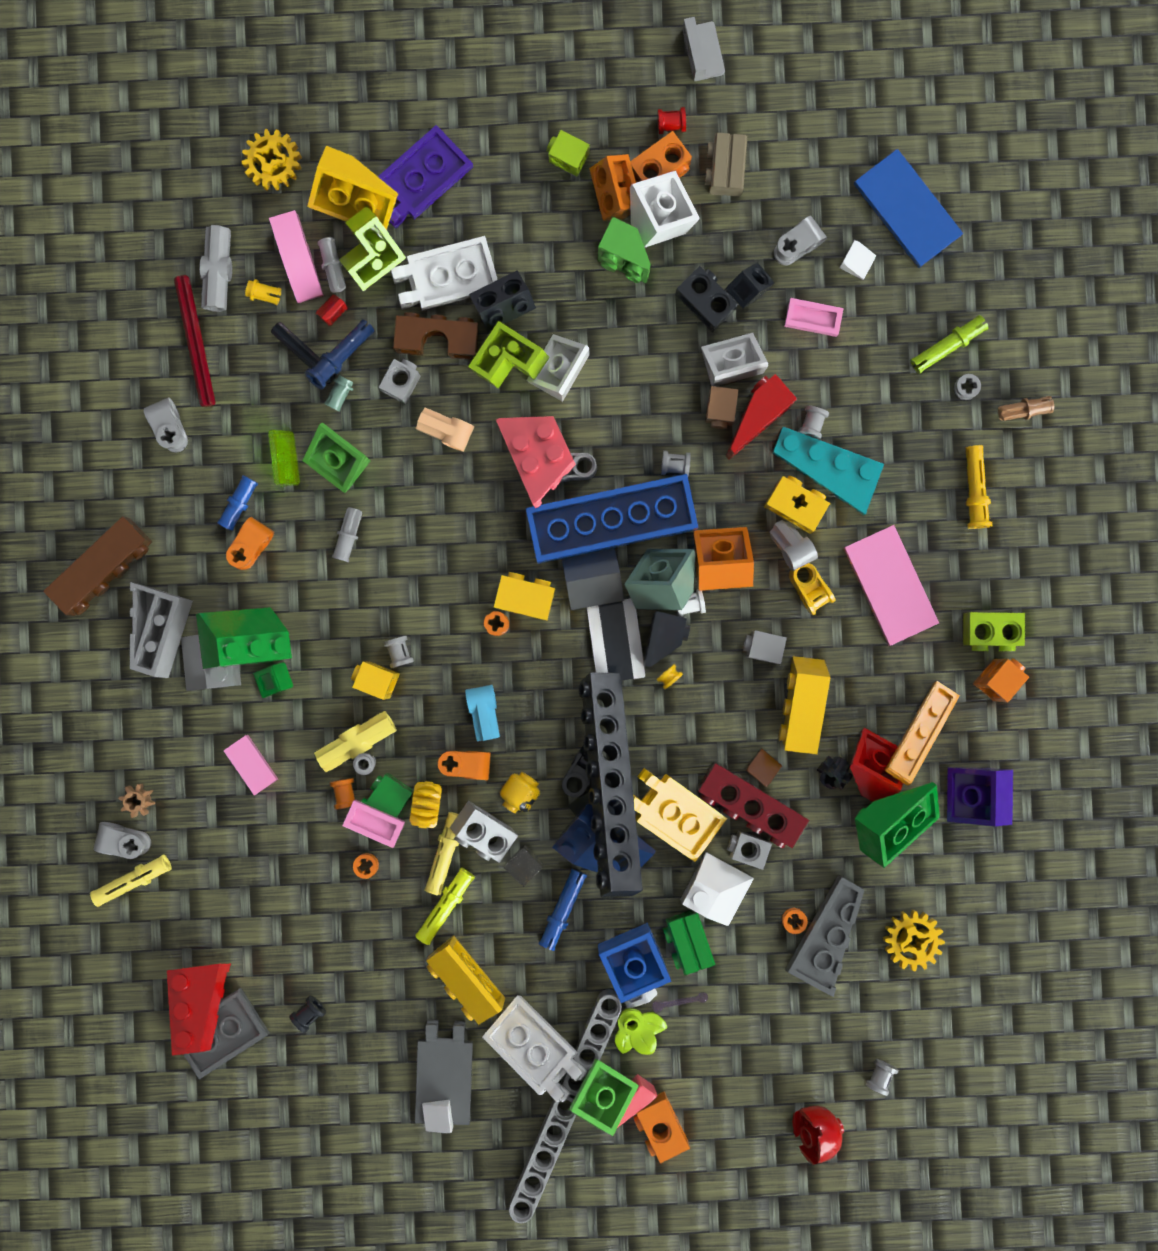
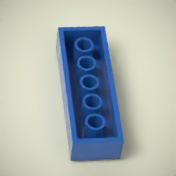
M687 474L547 503L537 508L534 506L526 508L538 564L698 529Z

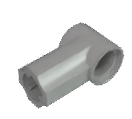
M781 520L774 524L773 529L770 531L771 539L782 551L783 558L792 571L818 558L817 551L808 537L803 538L790 521L785 522Z

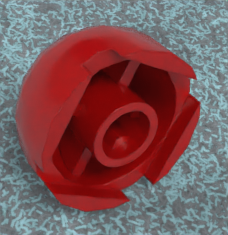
M808 1106L794 1112L792 1120L795 1137L799 1135L801 1137L803 1145L799 1146L806 1160L815 1165L832 1159L841 1149L844 1127L841 1120L822 1106Z

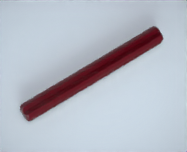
M187 275L176 276L174 283L199 403L202 407H210L215 405L216 402L190 278Z

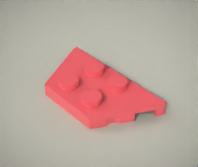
M554 416L499 418L496 422L533 506L537 508L542 504L541 499L550 489L554 490L560 483L561 478L568 474L576 464Z

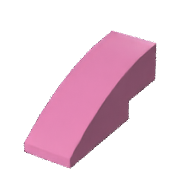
M296 211L269 218L297 303L324 296L310 248L306 242L300 218Z

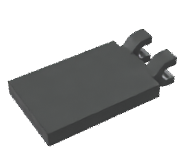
M428 1019L426 1039L418 1040L415 1123L425 1124L422 1103L450 1100L453 1125H470L473 1040H465L466 1021L455 1020L453 1038L438 1037L439 1020Z

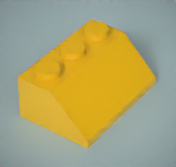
M454 935L428 956L426 960L428 971L434 978L440 977L446 985L444 987L446 993L453 1000L458 999L463 1005L461 1008L462 1012L470 1021L474 1019L479 1025L503 1010L504 995Z

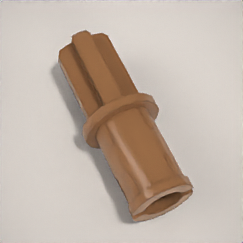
M1051 396L1031 400L1024 398L1020 403L1000 406L998 408V417L1002 421L1022 417L1025 420H1029L1032 416L1053 413L1054 401L1051 400Z

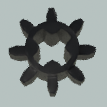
M827 756L817 769L819 773H822L819 780L829 789H836L838 787L842 790L853 777V774L849 773L850 764L840 756L834 758Z

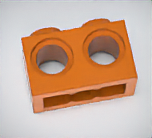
M672 131L630 162L635 181L641 182L650 179L643 174L649 169L654 170L658 174L657 176L676 171L678 177H682L690 170L689 166L692 156ZM668 154H675L678 156L679 161L671 163L665 157Z
M628 154L606 156L589 168L603 221L611 220L612 217L624 219L631 215L630 186L636 183Z
M1005 658L993 659L973 684L991 700L1009 702L1028 680L1029 676L1023 672L1025 667L1013 658L1011 660Z

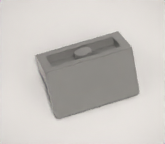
M695 17L684 19L682 31L694 82L724 75L725 68L714 22L696 25Z

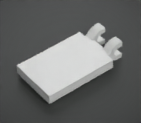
M485 236L407 256V265L396 266L391 269L394 284L409 279L412 291L398 294L402 309L410 308L420 303L421 309L426 310L470 298V293L498 280Z
M517 995L483 1035L485 1041L538 1095H543L547 1091L556 1102H564L571 1094L558 1083L566 1073L575 1081H582L588 1074V1071L583 1066L573 1060L578 1052L522 996Z

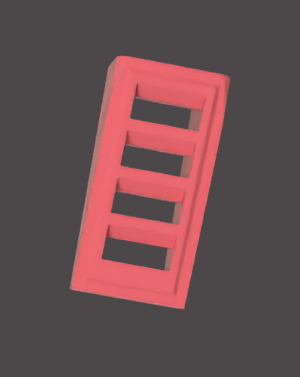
M638 1074L631 1081L638 1084L639 1087L618 1127L658 1096L655 1087Z

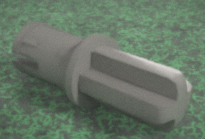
M332 237L320 239L318 246L323 259L321 267L326 271L330 290L333 293L342 292L346 285L335 239Z
M351 507L347 508L341 530L337 531L339 537L332 558L349 562L355 539L358 540L356 534L362 517V511Z

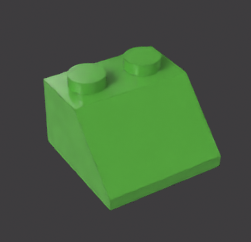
M595 1059L569 1110L597 1129L613 1136L639 1085L598 1059Z

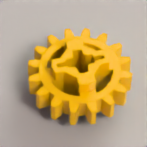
M265 129L263 137L255 133L256 141L247 140L246 142L250 149L242 150L243 155L248 158L242 161L244 168H248L245 171L246 175L249 178H253L252 181L256 186L262 182L265 190H268L270 185H273L277 191L279 190L280 183L288 187L289 178L297 179L294 170H301L302 168L297 162L302 159L300 152L296 151L298 149L297 144L291 142L288 134L281 137V133L277 129L274 135H271L268 129ZM282 146L288 151L289 157L282 154ZM255 163L262 166V174L256 170Z
M911 910L910 916L902 911L900 920L892 917L891 920L894 926L885 927L890 935L883 937L885 942L890 943L889 946L884 948L887 953H893L890 959L894 963L900 960L899 966L903 969L909 964L912 971H916L917 965H920L924 970L927 969V961L935 964L936 960L933 956L935 954L942 955L943 953L938 949V945L945 944L943 939L938 938L943 933V930L941 928H934L937 921L933 918L928 920V914L922 912L918 917V913L915 910ZM913 923L923 924L927 929L922 928L918 930ZM901 929H903L902 932H901V934H900V937L897 938V935H898L899 931H900ZM913 935L918 937L915 940L916 944L914 946L910 944V942L912 941L911 936ZM909 951L912 953L914 958L906 957L902 955L900 952L905 953Z

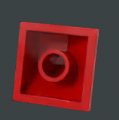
M863 728L850 768L861 796L874 802L899 793L903 783L884 771L898 746L866 728Z

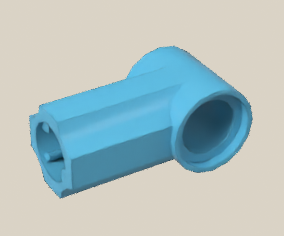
M493 685L466 689L469 713H472L477 741L500 737L495 712L497 705Z

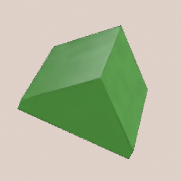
M321 423L302 461L342 492L346 493L371 460L324 423Z

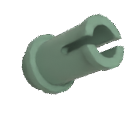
M339 375L337 380H333L335 384L324 404L340 412L349 391H353V388H351L353 382Z

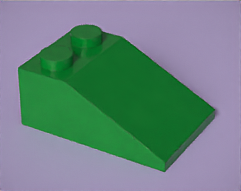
M931 782L876 800L867 808L861 809L855 818L860 851L883 868L890 864L940 818L937 785Z

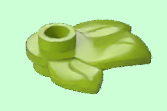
M627 1008L618 1017L617 1024L619 1030L615 1035V1044L622 1054L634 1048L643 1055H651L655 1052L657 1046L655 1034L667 1029V1024L662 1017L654 1012L642 1014L637 1009ZM629 1021H636L633 1025H627Z

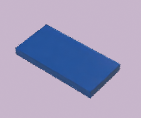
M898 149L854 182L855 187L918 268L963 235L960 228Z

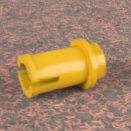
M257 279L254 281L249 280L245 296L250 297L251 301L258 299L278 305L280 298L270 296L269 294L281 296L282 289L261 284Z

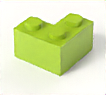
M367 206L345 222L360 244L339 259V261L364 291L406 259V257L377 216Z
M498 321L468 367L476 375L499 389L512 367L535 380L550 357L542 348Z

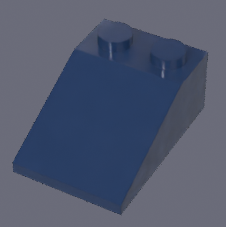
M588 802L564 829L552 848L573 865L598 872L597 860H595L593 854L594 845L596 844L595 832L591 829L593 809L592 805ZM610 832L611 840L617 843V837ZM637 836L640 867H642L656 851ZM613 860V867L620 871L619 864Z

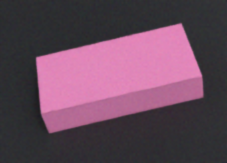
M790 298L784 327L837 337L844 308Z
M245 735L224 750L253 795L258 794L278 780L249 735Z
M354 800L343 826L394 848L405 821Z

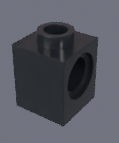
M757 262L743 270L726 289L739 305L745 308L758 300L775 282Z

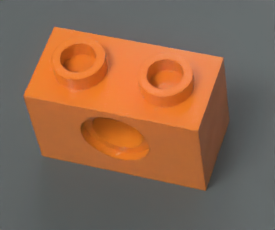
M665 1091L658 1094L652 1102L637 1112V1115L633 1116L640 1132L644 1130L648 1137L645 1143L652 1157L656 1155L660 1163L690 1149L688 1139ZM658 1123H663L667 1126V1129L662 1133L653 1131V1127Z

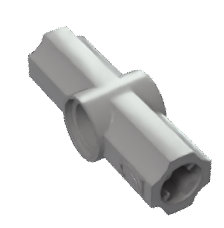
M219 225L206 227L204 256L200 260V276L203 280L201 307L205 310L216 312L227 309L228 282L232 278V261L229 257L231 230Z

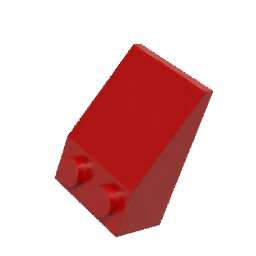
M776 374L770 379L767 376L763 377L751 390L753 395L748 401L726 454L728 460L784 414L797 400L795 395Z

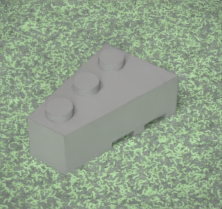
M130 582V591H133V608H130V617H133V631L130 634V669L153 677L169 678L193 601Z

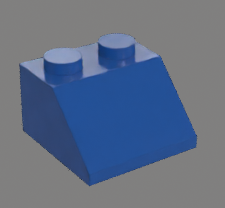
M648 923L598 944L599 956L621 1003L672 982Z

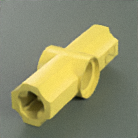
M384 711L362 725L358 724L340 734L338 739L314 752L316 760L326 773L340 766L348 759H354L357 755L373 748L372 745L396 732L397 729L390 716Z

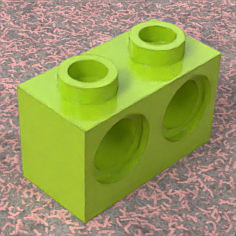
M963 613V646H972V651H989V646H999V651H1016V646H1025V613ZM979 624L985 628V636L981 640L975 635V628ZM1005 625L1010 626L1012 629V636L1008 640L1002 634Z

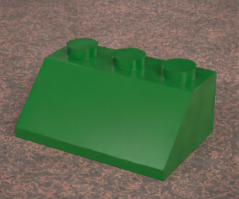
M271 607L196 614L203 669L272 662L292 658L289 631Z

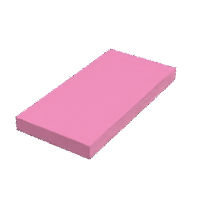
M894 525L844 547V551L888 646L939 624Z

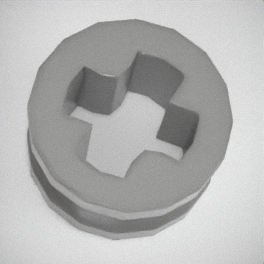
M973 374L963 375L954 384V392L962 400L972 399L981 390V382ZM966 380L969 381V385L973 384L974 389L969 391V394L966 393V389L962 390L961 385L966 383Z

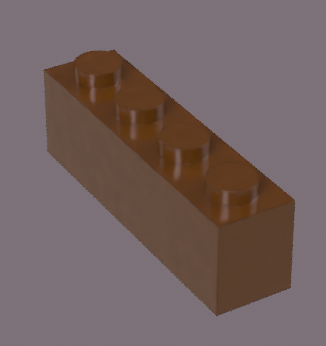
M122 516L43 592L65 615H81L89 608V602L95 596L99 597L109 589L110 586L108 584L115 577L120 578L129 570L128 565L135 558L138 560L149 551L148 546L152 541L132 519Z

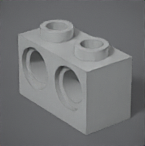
M470 801L466 803L450 826V829L456 835L454 839L466 848L471 845L477 849L475 852L485 860L489 861L493 858L499 863L518 837L510 826ZM477 823L474 830L467 832L470 824ZM498 836L494 844L488 845L492 837Z

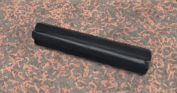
M278 322L271 329V333L310 369L321 360L317 354L283 323ZM334 373L326 383L331 384L336 379L337 374Z

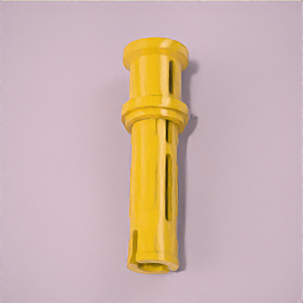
M983 446L965 447L969 484V498H967L966 506L969 507L970 523L967 524L968 529L992 527V522L989 521L988 510L991 499H989V496H986Z

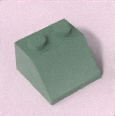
M694 549L646 550L625 582V587L636 609L683 610L694 588Z

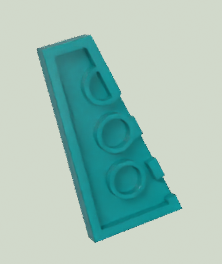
M786 427L781 428L772 452L799 472L813 479L815 483L835 494L837 498L854 507L856 511L866 515L884 466L883 463Z

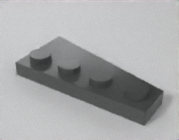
M840 875L837 876L785 969L788 973L834 997L836 991L835 983L842 970V959L845 949L849 946L851 939L849 935L852 924H855L864 893L863 888Z

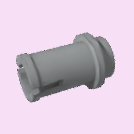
M361 753L353 761L355 771L361 775L371 773L376 765L375 757L369 753ZM363 759L368 761V767L363 768Z

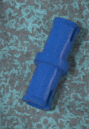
M242 475V479L233 495H229L227 499L229 503L217 522L219 525L232 531L243 510H247L249 506L247 502L258 485L256 481Z

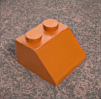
M747 527L693 531L699 590L753 587L754 560Z

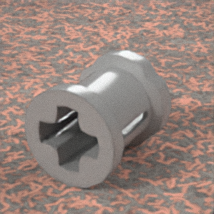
M806 406L805 411L807 414L803 426L798 429V432L821 439L822 434L820 432L824 419L828 418L829 412L819 407Z
M663 450L661 475L678 473L689 476L690 453L686 452L685 455L669 454L668 451Z
M407 636L383 642L389 651L392 661L390 664L391 668L414 662L413 658L409 656L406 646Z
M876 1059L874 1062L876 1065L871 1079L867 1080L865 1085L880 1094L888 1096L890 1082L893 1075L897 1074L899 1070L887 1062Z

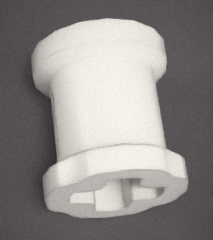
M697 589L696 593H692L683 610H677L679 617L697 611L706 613L702 590Z

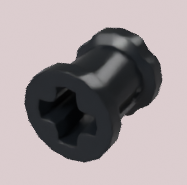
M309 996L306 998V1003L297 1012H293L289 1018L298 1030L306 1033L310 1029L309 1026L319 1016L323 1017L326 1014V1010L315 997Z

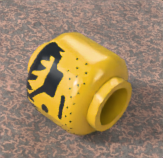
M522 771L520 774L514 773L510 775L500 790V795L505 800L502 805L515 814L518 810L528 812L540 796V790L537 787L539 783Z

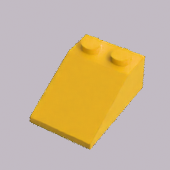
M326 146L317 166L307 207L340 220L348 221L367 206L387 230L398 193L352 155Z

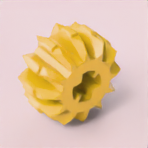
M425 781L418 782L415 785L410 814L411 825L426 829L427 827L434 828L437 825L442 788L439 784Z

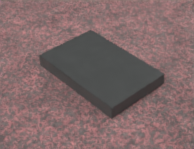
M241 987L220 1000L217 1013L219 1016L211 1050L183 1054L198 1079L206 1076L270 1033Z

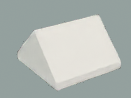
M753 333L701 347L711 386H720L760 375L768 367V362Z
M553 334L544 349L550 358L535 380L528 377L526 381L563 402L589 357V347Z

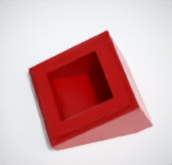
M333 294L316 311V314L328 326H331L347 310V306L341 298Z

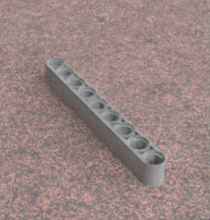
M611 989L603 990L598 995L575 1048L578 1053L573 1060L583 1066L588 1072L595 1059L600 1061L621 1013V1002L616 991ZM605 999L615 1000L617 1003L615 1008L612 1010L604 1009L601 1004ZM595 1024H602L606 1030L603 1034L596 1035L592 1033L591 1028ZM585 1049H590L595 1055L592 1059L585 1060L581 1058L580 1053ZM566 1073L560 1084L571 1093L566 1100L572 1103L582 1083L579 1085L572 1084L569 1081L571 1076ZM554 1099L511 1196L509 1213L512 1220L517 1223H526L532 1218L576 1117L570 1110L561 1109L558 1105L559 1102H556ZM556 1125L562 1131L558 1135H552L547 1129L550 1126ZM547 1151L551 1157L547 1160H541L537 1157V1153ZM530 1176H535L540 1182L537 1185H530L526 1179ZM525 1202L529 1207L526 1210H519L515 1204Z

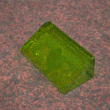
M269 430L274 483L280 487L299 485L300 478L294 433L291 431Z

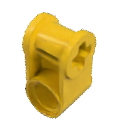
M808 563L802 566L809 572V579L805 583L800 582L797 578V572L800 568L794 571L790 570L789 578L807 611L814 615L817 609L828 602L833 603L836 600L816 568Z

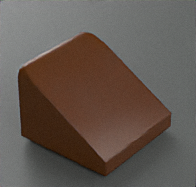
M761 748L744 769L767 788L782 765Z

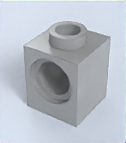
M394 359L379 389L386 395L406 405L421 377L419 372L416 371L417 366L405 359L401 362ZM398 374L408 375V380L404 385L398 386L394 383L395 377Z
M754 630L751 632V636L746 635L743 651H747V658L781 664L787 637Z
M738 830L736 836H731L727 851H730L729 856L733 860L763 870L772 843ZM746 842H752L755 845L754 852L749 856L742 855L741 847Z

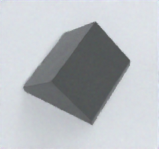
M615 548L562 559L571 610L624 601Z

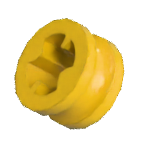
M675 664L656 679L658 682H663L664 689H667L683 675L682 672L676 671L677 666Z

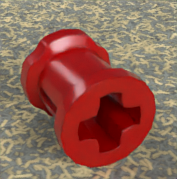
M680 107V110L675 111L658 109L659 134H663L664 131L681 130L682 133L686 132L685 107Z

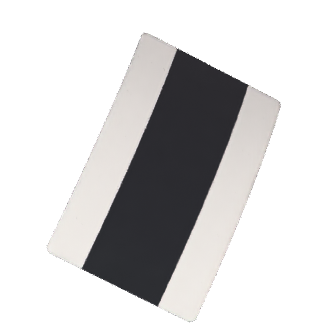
M631 598L624 599V601L587 607L596 673H621V680L644 678L645 669L643 666L636 608Z

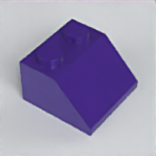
M948 767L947 822L995 827L1012 825L1013 770Z

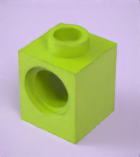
M560 130L557 138L553 136L547 146L546 151L549 152V163L578 177L590 154V144Z

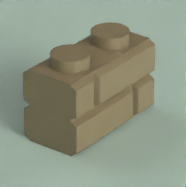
M715 133L713 142H708L707 158L712 159L711 169L706 168L705 185H710L709 194L737 197L742 195L747 148L746 135Z

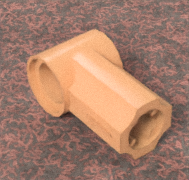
M424 408L421 412L416 426V430L437 438L443 444L461 452H464L474 429V426L455 417L451 419L427 408Z

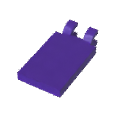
M437 125L378 176L398 193L395 202L396 207L393 209L389 221L395 229L402 224L408 214L415 220L473 168V163Z

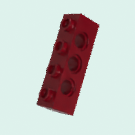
M715 762L712 763L697 788L702 793L700 799L712 806L717 802L725 807L723 813L735 820L739 816L748 821L746 827L758 834H761L762 831L771 835L770 841L784 849L785 845L793 849L810 821ZM725 786H733L735 789V795L730 800H724L721 797V790ZM749 800H756L758 803V809L753 814H747L744 810L745 803ZM773 814H779L781 817V823L776 828L768 826V819Z

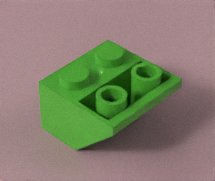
M612 217L598 246V261L601 262L603 268L615 272L618 270L625 273V277L632 282L640 283L642 281L647 283L651 264L638 228Z

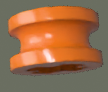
M371 853L361 854L353 863L354 873L363 879L371 878L379 868L378 859ZM365 858L366 862L369 860L372 862L371 872L366 873V869L363 872L360 870L361 859Z
M789 908L782 915V924L789 933L800 934L806 929L808 924L807 917L800 909ZM792 914H797V917L802 920L800 925L797 923L798 927L793 928L791 923L787 922L789 917L792 919Z

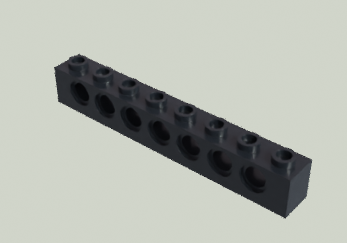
M590 672L579 684V696L583 701L581 721L585 724L586 733L583 744L588 755V762L586 764V774L590 778L588 799L593 809L591 829L595 832L596 842L593 854L598 864L596 885L600 889L601 897L634 896L643 891L621 673ZM597 699L603 702L604 707L598 704ZM599 725H602L606 729L607 734L601 731ZM602 751L607 753L609 761L603 757ZM605 778L611 782L612 788L606 785ZM607 805L614 809L615 815L609 813ZM610 832L617 837V843L611 840ZM613 860L619 864L620 871L613 867Z

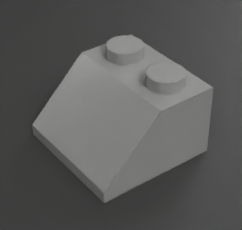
M199 635L181 637L186 691L241 685L239 665L203 669Z

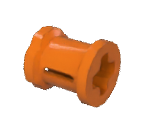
M493 611L485 617L484 627L489 634L501 636L508 631V617L499 611ZM496 616H500V621L504 623L503 628L498 627L497 631H493L494 627L489 625L490 620H495Z
M354 778L330 782V787H333L336 799L334 809L351 807L355 800L352 788Z

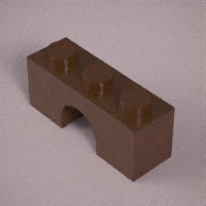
M411 312L404 313V316L396 315L393 346L396 353L423 356L426 341L433 336H442L448 340V355L450 358L473 360L477 354L479 326L471 318L459 317L457 321L447 320V317L442 315H431V318H420L419 314Z

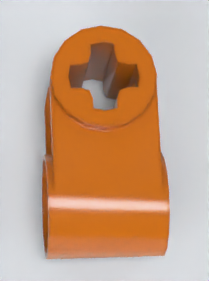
M249 517L226 552L228 563L240 570L251 568L261 552L272 540L274 531L253 517ZM238 552L243 553L246 557L244 562L236 557Z
M447 751L440 756L438 768L446 776L489 780L491 753ZM449 756H453V760L458 762V766H454L452 771H448V767L443 765V761L448 760Z

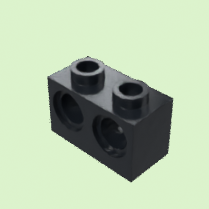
M699 266L676 289L675 295L713 333L736 310L738 304L726 288L723 289L717 283V277L709 269L704 270ZM694 283H701L705 286L706 291L699 294L694 292L691 286ZM713 302H720L724 305L725 310L721 313H716L711 309V304Z
M518 270L469 294L487 332L492 331L498 321L506 324L536 309L529 289Z

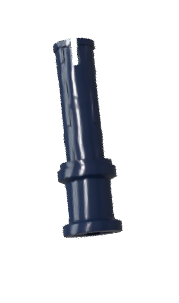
M361 320L330 353H323L320 356L321 360L312 369L305 371V376L316 388L323 390L326 386L325 383L334 373L338 374L341 371V364L375 332L370 323L366 327L367 321Z

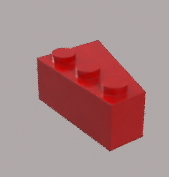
M231 963L167 970L172 1056L211 1050L219 1016L217 1015L219 1004L224 995V983Z

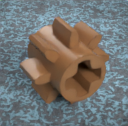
M142 783L137 784L135 790L132 786L125 787L127 794L118 798L123 801L124 807H122L121 811L127 810L131 812V818L137 817L139 811L143 816L149 814L147 807L155 804L150 796L153 790H143L144 786ZM137 796V799L141 800V804L137 805V802L133 801V797Z

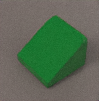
M284 662L253 673L262 698L293 687L290 674Z

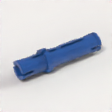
M573 868L570 870L571 872L552 915H549L547 918L548 925L539 941V945L544 948L549 947V950L555 951L563 929H566L568 926L566 921L587 877L585 873L578 872Z

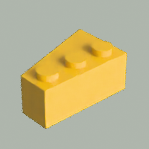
M792 656L791 671L787 680L788 696L783 704L785 722L780 725L779 740L783 742L785 751L809 754L818 753L830 683V674L825 660Z

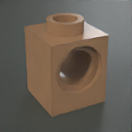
M711 386L705 423H711V427L717 429H727V425H733L738 389Z

